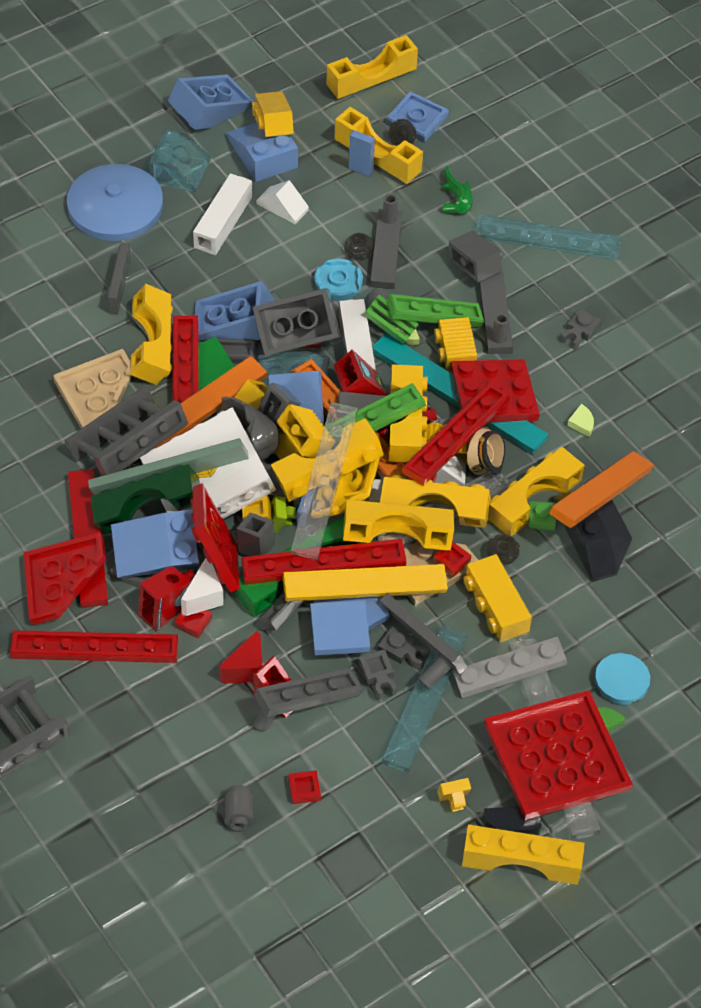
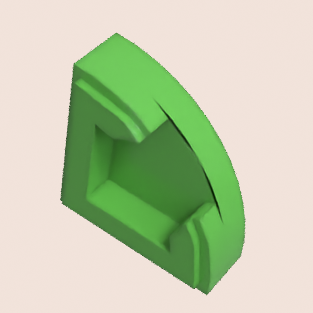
M597 707L608 732L625 723L626 718L618 711Z

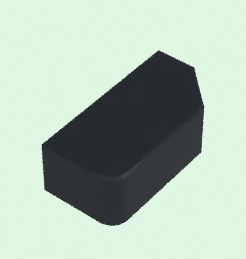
M519 806L484 808V827L540 835L542 826L540 816L524 820Z

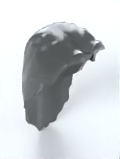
M222 397V410L234 409L260 460L267 459L274 453L279 444L277 426L265 414L242 400L234 397Z

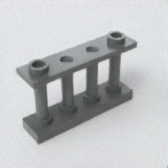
M144 385L65 439L73 461L77 462L88 454L95 459L101 476L122 471L188 425V421L181 403L174 400L164 408L155 405L149 387ZM146 413L152 414V416L144 422L138 420ZM128 426L132 428L131 431L123 436L118 434ZM107 440L112 442L103 450L97 448Z
M31 675L15 681L8 689L0 693V719L17 740L7 748L0 747V779L70 737L68 722L62 714L54 719H50L32 696L36 693L34 679ZM20 702L25 704L41 725L40 728L30 734L25 733L8 711Z

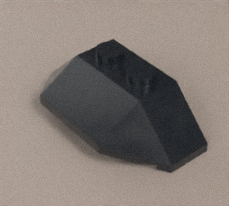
M575 490L552 496L551 501L558 503ZM610 500L572 528L563 524L592 582L617 575L632 541V537L613 500Z

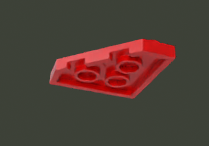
M101 532L23 552L29 620L32 625L59 619L106 561L104 537Z

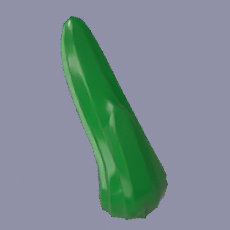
M446 166L444 171L446 184L442 186V189L454 193L457 196V200L455 203H444L443 212L458 213L460 215L466 214L471 209L473 203L470 182L467 181L465 184L458 182L452 176L450 167Z

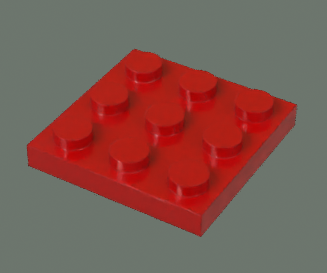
M525 359L451 361L450 371L460 411L489 383L510 395L509 402L489 422L538 421L540 413Z
M201 483L193 487V498L190 500L194 510L191 513L194 527L191 528L192 534L197 543L201 542L203 544L204 554L209 564L214 563L219 582L226 584L231 593L240 589L237 543L205 486Z

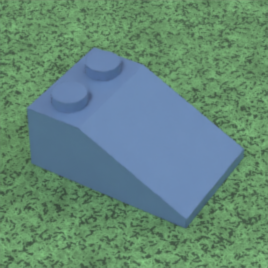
M228 74L178 78L168 99V102L175 108V111L195 130L212 128L252 107V102H254Z
M258 123L226 132L228 140L255 182L298 168V147L290 134L265 137L263 130H259Z
M263 281L197 300L194 315H198L199 340L206 341V338H213L215 336L217 339L261 340L253 307L275 301Z
M192 510L161 513L112 524L117 578L157 574L170 566L175 567L178 571L198 569L196 540L191 530L194 527L191 518Z

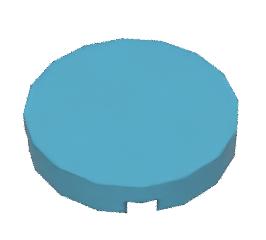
M331 259L316 269L314 284L316 290L328 288L332 300H349L362 289L363 274L358 266H354L353 262L349 260Z
M617 653L601 660L596 668L594 682L604 699L613 704L629 705L634 701L643 699L650 686V673L647 666L637 657L631 654Z

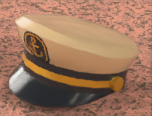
M487 428L480 429L470 441L467 451V465L476 475H483L490 470L493 474L498 475L502 470L505 458L504 439L497 431H491Z

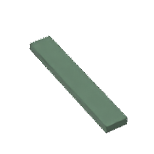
M238 438L88 480L89 489L94 495H97L103 490L115 489L124 486L128 482L139 481L148 478L152 474L172 470L179 465L189 464L196 473L247 460L249 459L248 451L241 439Z

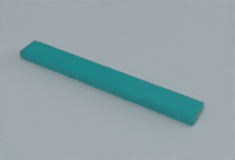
M387 333L372 346L373 355L390 366H423V377L428 378L427 389L460 409L452 373L407 345H403ZM527 420L488 422L486 424L487 427L499 432L503 437L532 455L548 440V433Z

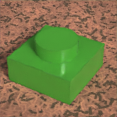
M529 501L531 509L528 529L555 530L556 518L549 513L552 506L556 503Z

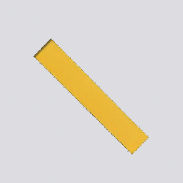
M444 564L284 572L283 574L285 601L385 596L387 593L391 596L446 593L448 590Z

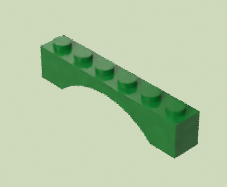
M344 518L329 523L325 529L316 534H310L304 541L294 547L286 548L283 552L365 542L343 540ZM385 533L376 536L371 542L385 536ZM242 574L239 576L240 589L235 590V595L255 618L265 612L279 598L284 584L283 581L245 585Z

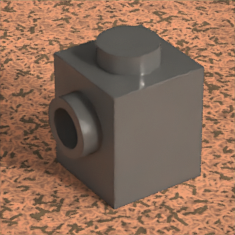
M250 512L236 529L238 552L248 556L264 555L275 544L273 520Z

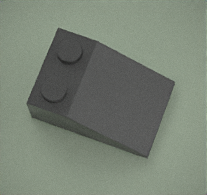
M328 288L253 307L265 356L341 338Z

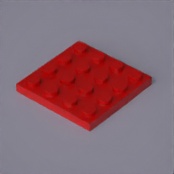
M589 690L491 716L484 720L485 729L524 820L632 789L633 783Z

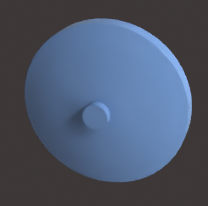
M108 164L86 171L73 182L67 194V209L73 224L88 236L106 241H121L142 235L157 223L163 211V194L158 182L146 171L130 165Z

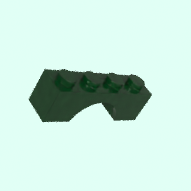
M189 464L179 465L172 470L155 473L148 478L131 481L115 489L103 490L100 494L91 496L94 524L105 535L112 533V524L132 520L134 514L142 505L157 499L169 501L178 511L192 507L190 500L193 498V487L200 484L199 475Z

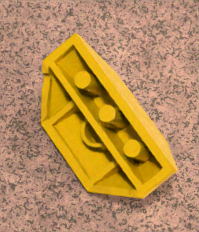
M380 457L330 481L326 485L320 486L311 517L317 519L345 513L346 499L365 501L370 496Z

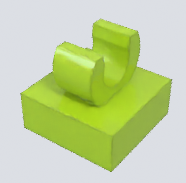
M275 495L270 503L271 520L274 523V533H278L282 526H292V518H297V509L292 506L286 507L285 497Z

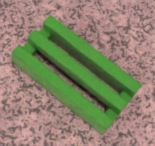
M380 294L363 314L403 345L419 325L415 321L392 319L387 300ZM373 310L377 311L380 315H382V316H383L384 318H386V319L384 320L382 317H380L378 314H376ZM392 325H395L396 327H398L400 330H402V331H403L404 333H406V334L404 335L402 332H400L398 329H396V328H395L394 326H392Z

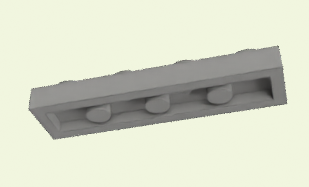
M557 636L468 665L461 674L453 670V675L461 697L465 698L567 665V659Z

